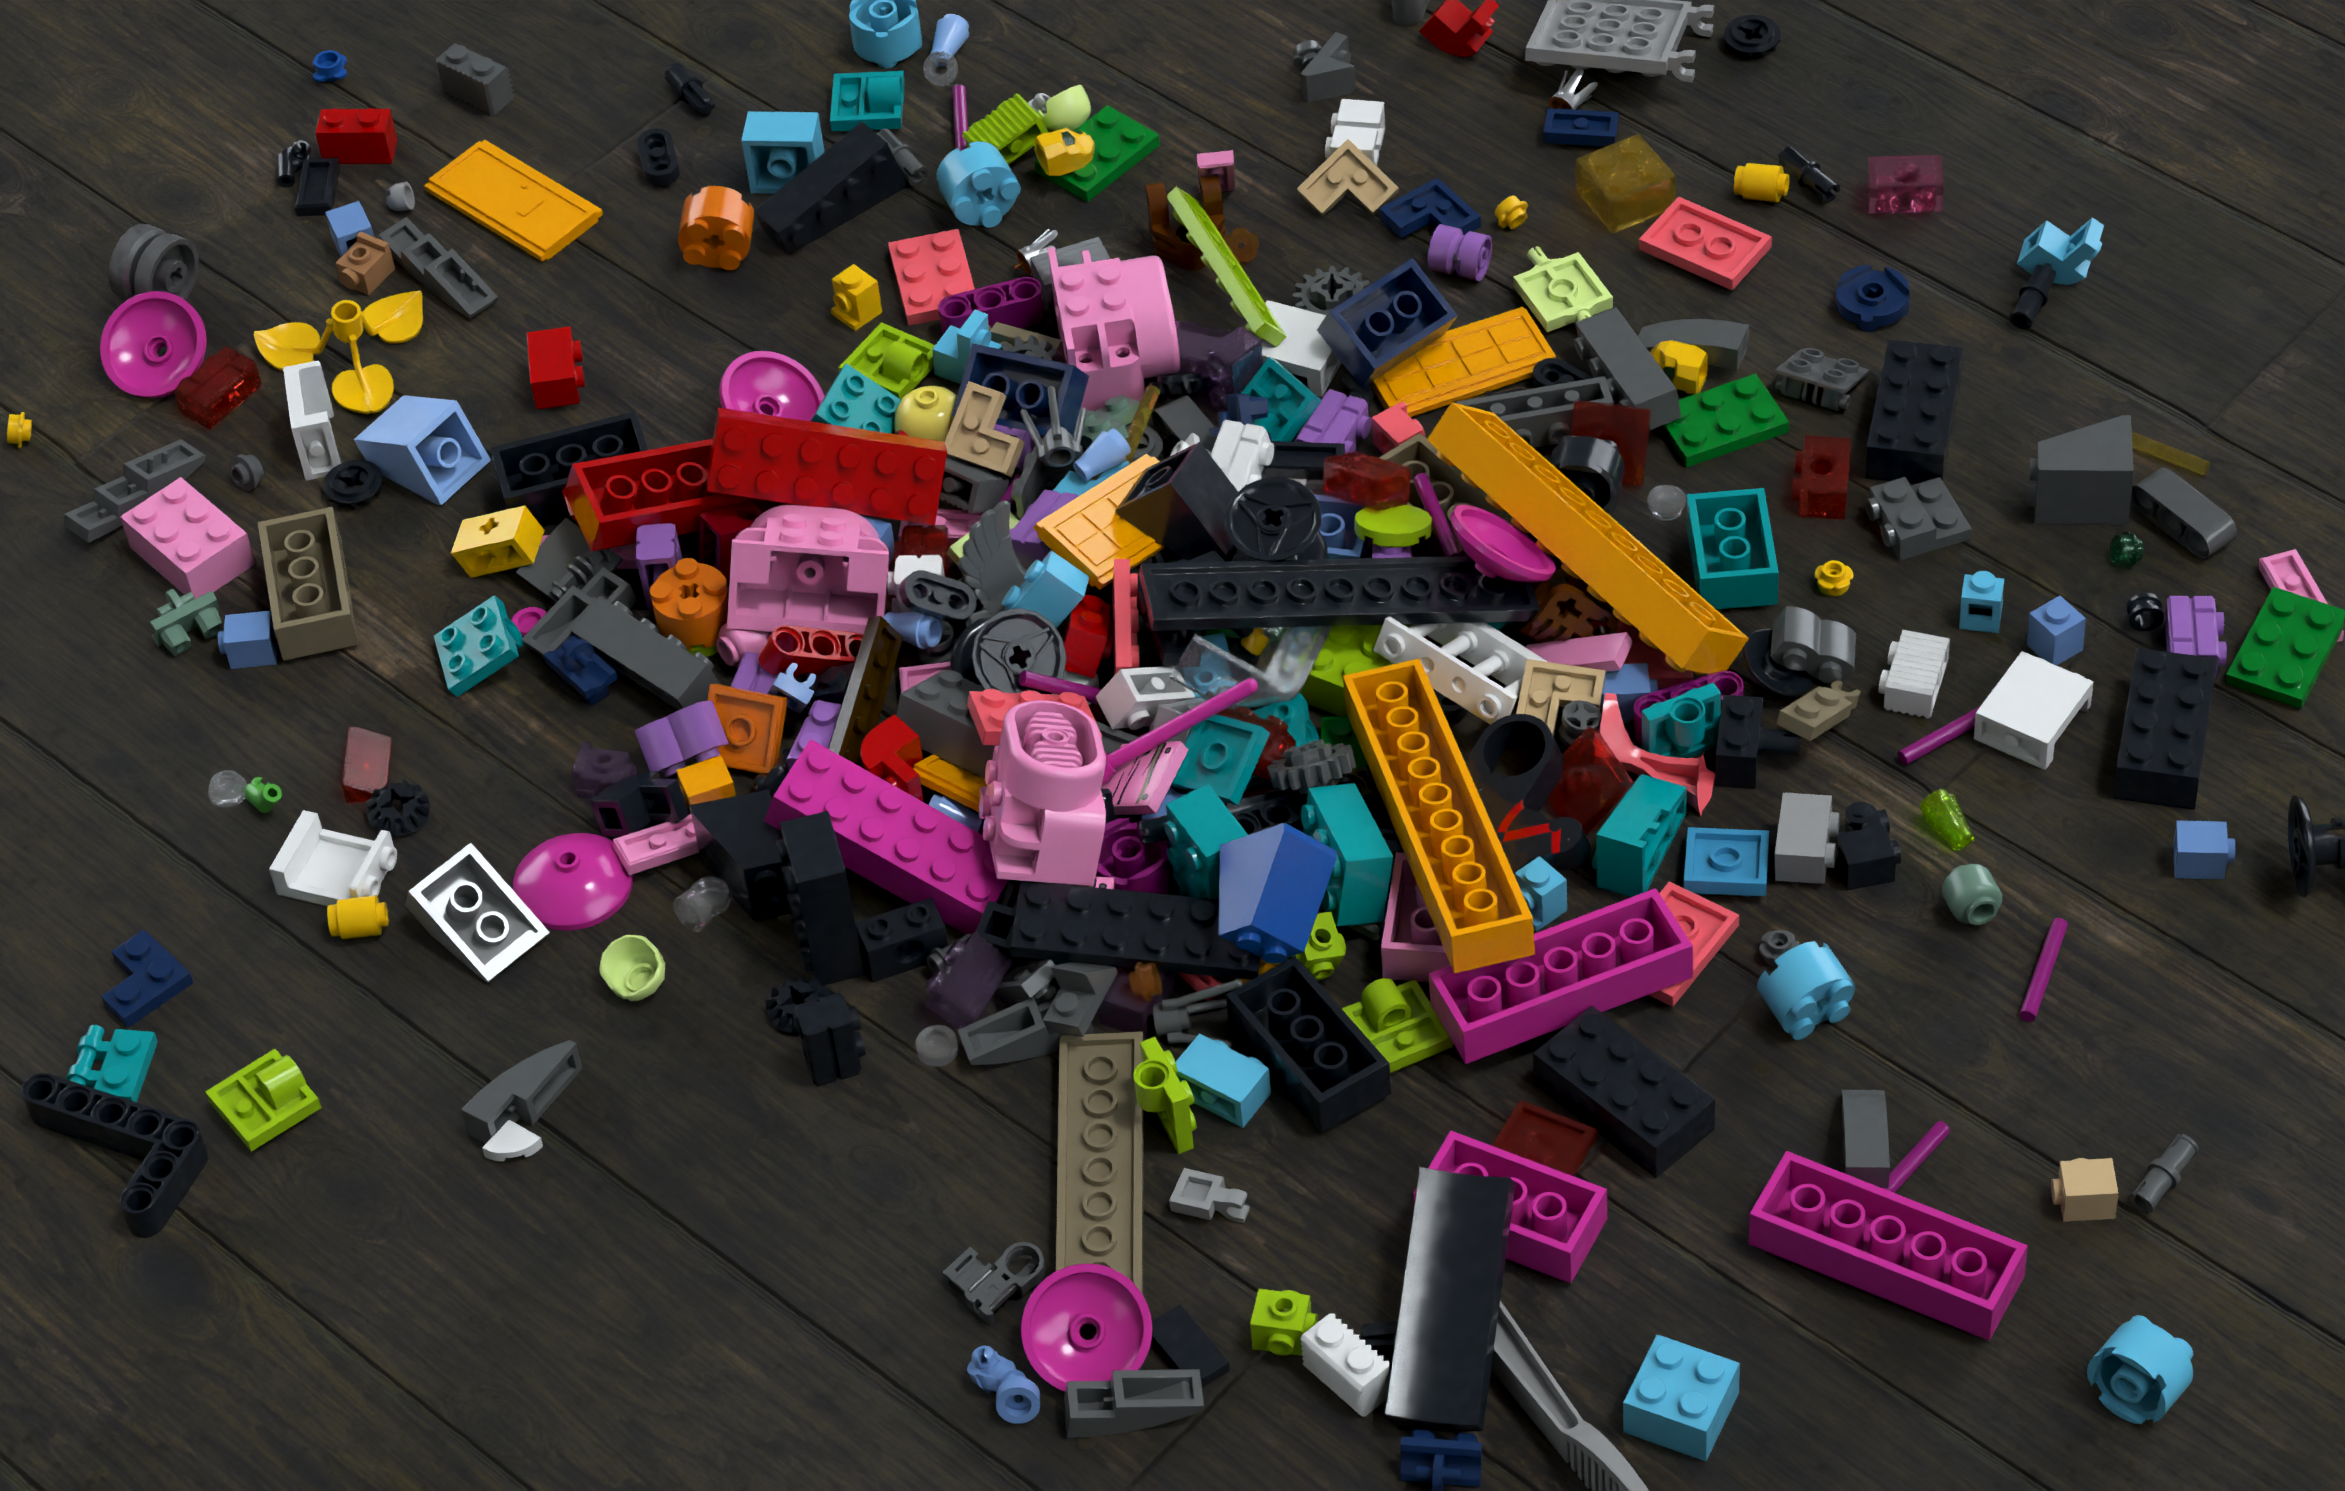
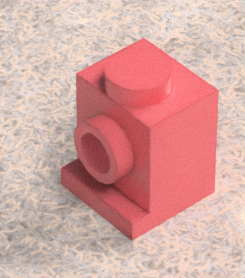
M1403 401L1372 417L1373 444L1383 454H1386L1419 433L1425 437V432L1420 422L1416 419H1411L1407 415V405Z

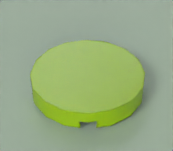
M1389 503L1369 506L1357 512L1354 520V532L1358 538L1365 541L1366 536L1373 538V544L1381 547L1398 548L1413 546L1419 543V537H1423L1425 540L1428 539L1432 531V517L1429 513L1418 507L1405 504Z

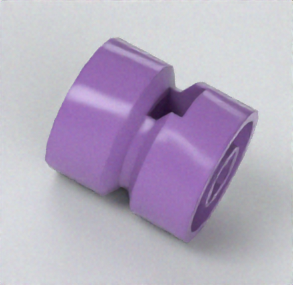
M1440 224L1434 231L1430 242L1427 259L1429 270L1450 275L1456 270L1458 277L1480 282L1486 274L1490 263L1492 238L1489 235L1472 231L1463 235L1460 228Z

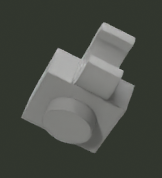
M1187 1168L1183 1169L1169 1200L1171 1211L1207 1220L1212 1219L1216 1210L1231 1221L1243 1223L1250 1210V1206L1244 1205L1247 1198L1245 1191L1225 1188L1224 1177Z

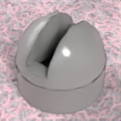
M408 182L397 183L386 191V203L390 209L398 212L414 209V193Z

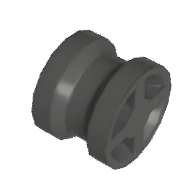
M942 620V637L935 647L917 649L919 660L923 665L951 662L955 642L953 641V627L949 622Z
M1578 700L1568 703L1562 712V723L1558 732L1560 742L1565 747L1574 751H1586L1593 748L1597 743L1598 729L1601 724L1602 714L1600 709L1588 701Z

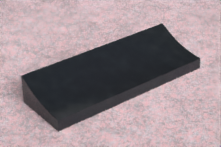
M1420 1167L1385 1415L1398 1429L1483 1431L1516 1185L1511 1177L1467 1175Z

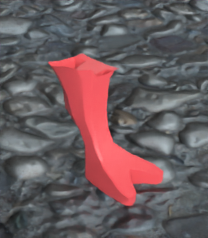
M1605 693L1596 753V766L1631 771L1639 776L1644 774L1687 787V803L1694 807L1701 816L1703 809L1711 799L1715 773L1706 769L1704 755L1699 758L1666 757L1647 752L1633 745L1624 728L1616 694Z

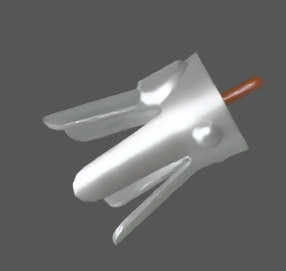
M1577 69L1563 87L1568 74L1566 70L1558 92L1549 99V106L1555 109L1576 110L1579 105L1592 97L1589 94L1596 89L1598 83H1590L1575 95L1576 86L1584 71L1583 69Z
M1048 229L1031 245L1017 250L1016 255L1019 264L1015 265L1014 269L1022 267L1024 272L1031 276L1030 257L1048 252L1047 248L1054 247L1052 245L1045 246L1057 237V230L1049 233L1050 230Z

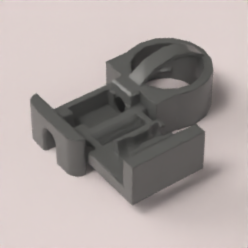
M1019 1242L1008 1247L1003 1255L994 1263V1272L992 1271L993 1266L990 1263L984 1266L977 1260L979 1254L971 1247L943 1271L944 1281L948 1285L953 1283L964 1292L968 1308L987 1324H994L995 1317L993 1312L1015 1291L1023 1297L1031 1288L1040 1284L1046 1269L1041 1250L1032 1243ZM1022 1255L1031 1256L1032 1258L1018 1274L1014 1275L1008 1270V1265L1014 1258Z

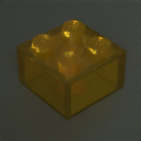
M1638 133L1577 158L1576 192L1612 233H1616L1664 213L1676 200V175Z

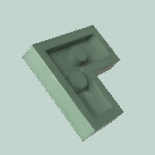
M1120 395L1107 400L1103 408L1096 411H1087L1080 445L1088 448L1102 431L1108 432L1112 428L1116 429L1125 439L1128 438L1125 425L1146 416L1142 403L1125 395Z

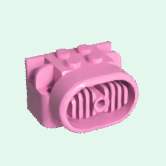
M1055 247L1047 248L1054 309L1060 340H1063L1065 364L1074 365L1089 376L1081 407H1085L1087 411H1095L1105 407V402L1110 398L1120 395L1140 401L1145 395L1144 379L1174 374L1179 371L1180 354L1176 324L1165 270L1160 257L1148 256L1122 261L1119 258L1091 262L1089 250H1082V264L1058 267Z
M782 505L771 508L757 517L750 528L740 531L736 538L732 539L727 628L773 632L780 625H791L864 634L868 618L876 616L884 618L889 568L888 548L879 539V535L872 524L855 512L845 509L799 505Z
M1028 701L1012 707L1004 717L999 745L994 747L992 760H988L986 764L985 782L987 787L981 786L979 792V818L985 819L983 839L990 843L997 879L1094 886L1106 822V810L1101 792L1106 755L1096 722L1089 715L1075 707L1054 701Z

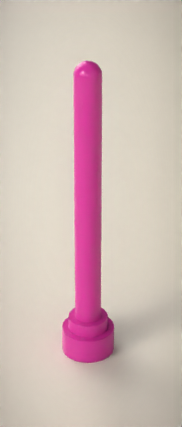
M1248 678L1110 754L1105 752L1106 766L1102 785L1111 781V776L1117 773L1116 768L1254 694L1258 689L1257 681Z

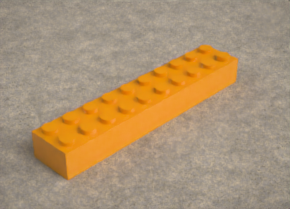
M1451 402L1427 439L1438 450L1436 456L1450 466L1459 468L1462 471L1460 477L1466 483L1477 489L1481 488L1487 494L1485 499L1489 504L1501 511L1508 512L1512 516L1510 522L1516 528L1525 533H1531L1538 539L1535 543L1538 548L1551 556H1557L1563 562L1561 568L1566 573L1576 579H1582L1589 585L1587 591L1593 597L1602 602L1607 601L1615 608L1612 613L1616 618L1627 625H1634L1640 631L1638 636L1644 643L1652 648H1659L1667 655L1665 661L1671 667L1682 673L1690 670L1700 676L1728 670L1749 640L1744 633L1495 413Z
M1420 658L1344 675L1343 685L1347 716L1453 972L1459 973L1535 955L1533 917Z

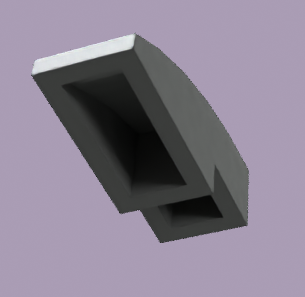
M1680 319L1644 326L1638 337L1649 352L1662 341L1673 340L1695 345L1707 353L1708 365L1738 371L1749 347V325L1723 320Z
M602 567L581 590L572 586L521 640L523 644L544 657L545 653L559 649L568 638L573 636L570 631L571 628L599 596L612 604L615 601H619L628 609L632 608L638 602V599L629 583Z
M1031 997L959 1029L958 1033L971 1065L1016 1062L1058 1052L1060 1035L1070 1034L1047 1030L1043 1022V1018L1054 999L1037 1005L1034 997ZM1092 1023L1085 1034H1096Z
M568 1040L544 1049L514 1065L481 1089L461 1109L468 1135L487 1143L508 1120L517 1123L521 1119L534 1125L582 1070L583 1067L577 1044Z
M1842 1090L1843 1162L1845 1174L1880 1188H1889L1890 1161L1885 1091Z
M1200 1369L1112 1371L1111 1381H1067L1063 1401L1067 1438L1096 1437L1151 1428L1203 1411L1204 1408Z

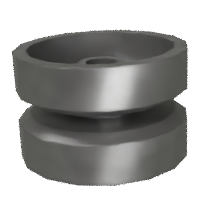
M138 224L129 228L119 239L109 263L108 280L112 292L126 301L136 295L151 291L172 293L186 301L194 287L198 274L199 257L196 247L188 239L175 234H168L164 230L148 224Z

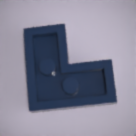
M1438 177L1379 208L1380 220L1400 238L1429 223L1435 228L1440 224L1460 228L1463 235L1481 227V216Z
M143 929L111 951L114 961L129 977L107 991L101 998L104 1006L126 1028H129L193 984L190 972Z

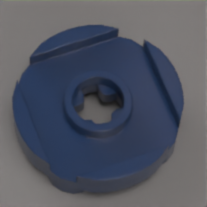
M1872 265L1858 266L1840 277L1835 294V306L1841 316L1857 324L1859 330L1873 332L1878 327L1892 324L1908 314L1910 301L1909 283L1902 274L1892 268L1884 267V272L1872 270ZM1869 294V295H1871V296H1873V297H1874V296H1879V297H1878V298H1868V297H1866V295Z

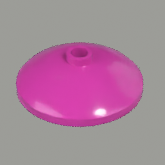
M151 291L136 295L121 304L110 316L104 327L100 343V355L105 372L116 386L136 397L152 399L177 392L190 382L203 362L207 344L205 326L195 308L175 294ZM167 347L165 355L159 357V350Z
M770 351L749 352L735 359L724 372L719 387L722 408L759 414L765 413V415L805 421L812 419L825 397L817 380L804 366L790 357Z
M1458 505L1453 510L1450 516L1453 531L1463 550L1476 562L1475 567L1482 574L1490 578H1495L1497 575L1514 582H1541L1549 580L1554 574L1556 566L1551 556L1538 548L1534 539L1516 528L1513 524L1493 513L1470 505Z
M589 833L565 834L536 846L520 862L513 879V891L546 928L560 931L584 929L605 921L624 905L633 886V874L629 875L613 849V841Z
M1098 1264L1071 1265L1045 1278L1035 1288L1026 1303L1021 1324L1023 1347L1032 1367L1047 1383L1064 1392L1067 1381H1111L1112 1371L1139 1370L1148 1355L1153 1331L1148 1304L1136 1285L1122 1273ZM1086 1324L1094 1325L1097 1330L1095 1337L1091 1340H1085L1080 1336V1330Z

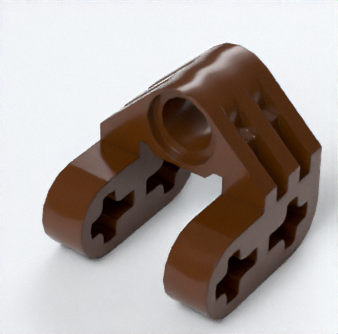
M1218 174L1199 176L1201 205L1227 244L1222 193ZM1164 182L1145 185L1149 227L1155 256L1189 271H1196L1205 267L1206 265L1200 258L1203 255L1202 251L1196 248L1186 237V234L1189 232L1188 229L1180 223L1175 227L1170 226Z
M1554 562L1556 570L1549 580L1533 582L1532 584L1540 608L1539 612L1531 621H1517L1515 626L1517 632L1537 643L1566 641L1574 632L1582 637L1615 634L1618 629L1617 620L1612 613L1613 610L1610 608V604L1607 601L1602 602L1595 599L1587 591L1589 585L1582 579H1576L1566 573L1561 568V562ZM1562 576H1565L1567 584H1559L1553 587L1551 581L1553 578L1560 580ZM1605 617L1607 626L1605 628L1598 626L1593 630L1591 621H1599Z

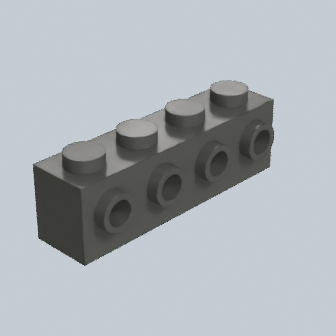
M1617 307L1575 323L1578 338L1574 339V346L1579 358L1588 361L1594 378L1605 376L1612 399L1617 401L1625 422L1631 421L1641 434L1681 418L1676 387Z
M1605 376L1457 401V404L1495 413L1533 448L1559 444V440L1566 435L1596 438L1614 434L1613 399Z
M599 596L571 628V633L579 639L587 640L593 646L594 652L610 667L677 710L706 701L710 684H721L712 672L714 668L713 663L699 652H696L694 655L687 652L686 646L673 635L665 638L652 622L646 618H642L640 621L635 619L633 613L619 601H615L612 604Z

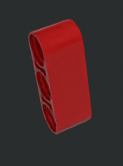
M780 625L775 628L760 649L758 660L764 670L774 675H779L780 672L785 673L792 663L798 664L793 673L794 677L804 672L820 675L832 666L855 663L864 634Z

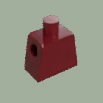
M746 501L699 515V563L718 569L725 576L728 586L730 583L732 539H735L740 531L750 528L755 519L763 513L752 502Z

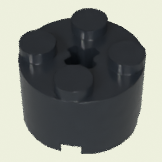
M1566 435L1559 440V444L1553 449L1549 462L1605 512H1610L1611 514L1617 506L1625 475V464L1619 454L1618 445L1611 440H1600L1589 436L1575 437Z

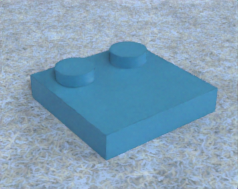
M1688 827L1684 889L1700 894L1766 896L1769 831Z

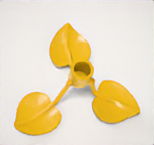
M412 291L389 296L375 301L366 307L364 311H361L360 306L354 301H339L332 307V319L326 320L327 327L321 340L317 330L311 325L292 322L267 330L254 331L255 343L264 360L272 367L283 371V367L313 362V354H321L332 331H334V335L340 341L350 343L355 370L341 372L334 379L332 393L335 401L343 408L362 414L377 413L383 410L392 399L394 391L393 379L389 371L379 364L369 365L362 369L356 341L362 335L363 328L370 336L378 334L384 342L391 344L407 342L416 337L423 325L422 292Z

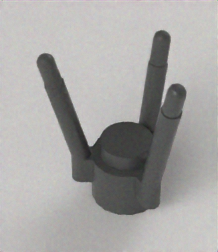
M1049 386L1048 402L1052 428L1047 431L1043 440L1027 410L1022 409L1020 415L1038 449L1039 460L1042 462L1046 461L1047 464L1053 467H1065L1070 465L1075 457L1081 456L1080 443L1087 410L1085 407L1080 408L1074 435L1072 436L1067 429L1060 426L1055 388Z
M1234 980L1179 998L1162 1000V1003L1154 1004L1153 1015L1157 1036H1167L1168 1044H1191L1197 1035L1183 1033L1184 1029H1191L1190 1014L1225 1008L1227 1003L1226 998L1192 1005L1188 1004L1240 988L1242 981ZM1208 1037L1212 1040H1219L1224 1042L1226 1045L1229 1046V1048L1232 1045V1043L1228 1040Z

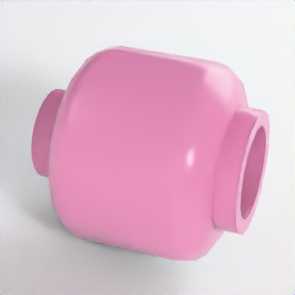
M726 623L720 628L716 647L719 655L727 665H734L738 668L746 651L759 653L772 632L727 628Z

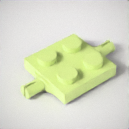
M1536 246L1535 250L1531 248L1527 254L1535 266L1527 272L1513 276L1514 289L1546 332L1613 308V296L1579 252L1564 258L1548 259L1542 249Z

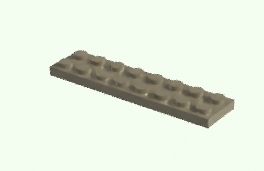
M1143 1032L1085 1034L1084 1037L1060 1035L1056 1271L1076 1264L1103 1265L1122 1273L1136 1285L1143 1295L1144 1110L1137 1104L1133 1078L1134 1069L1142 1062L1140 1042L1144 1041Z

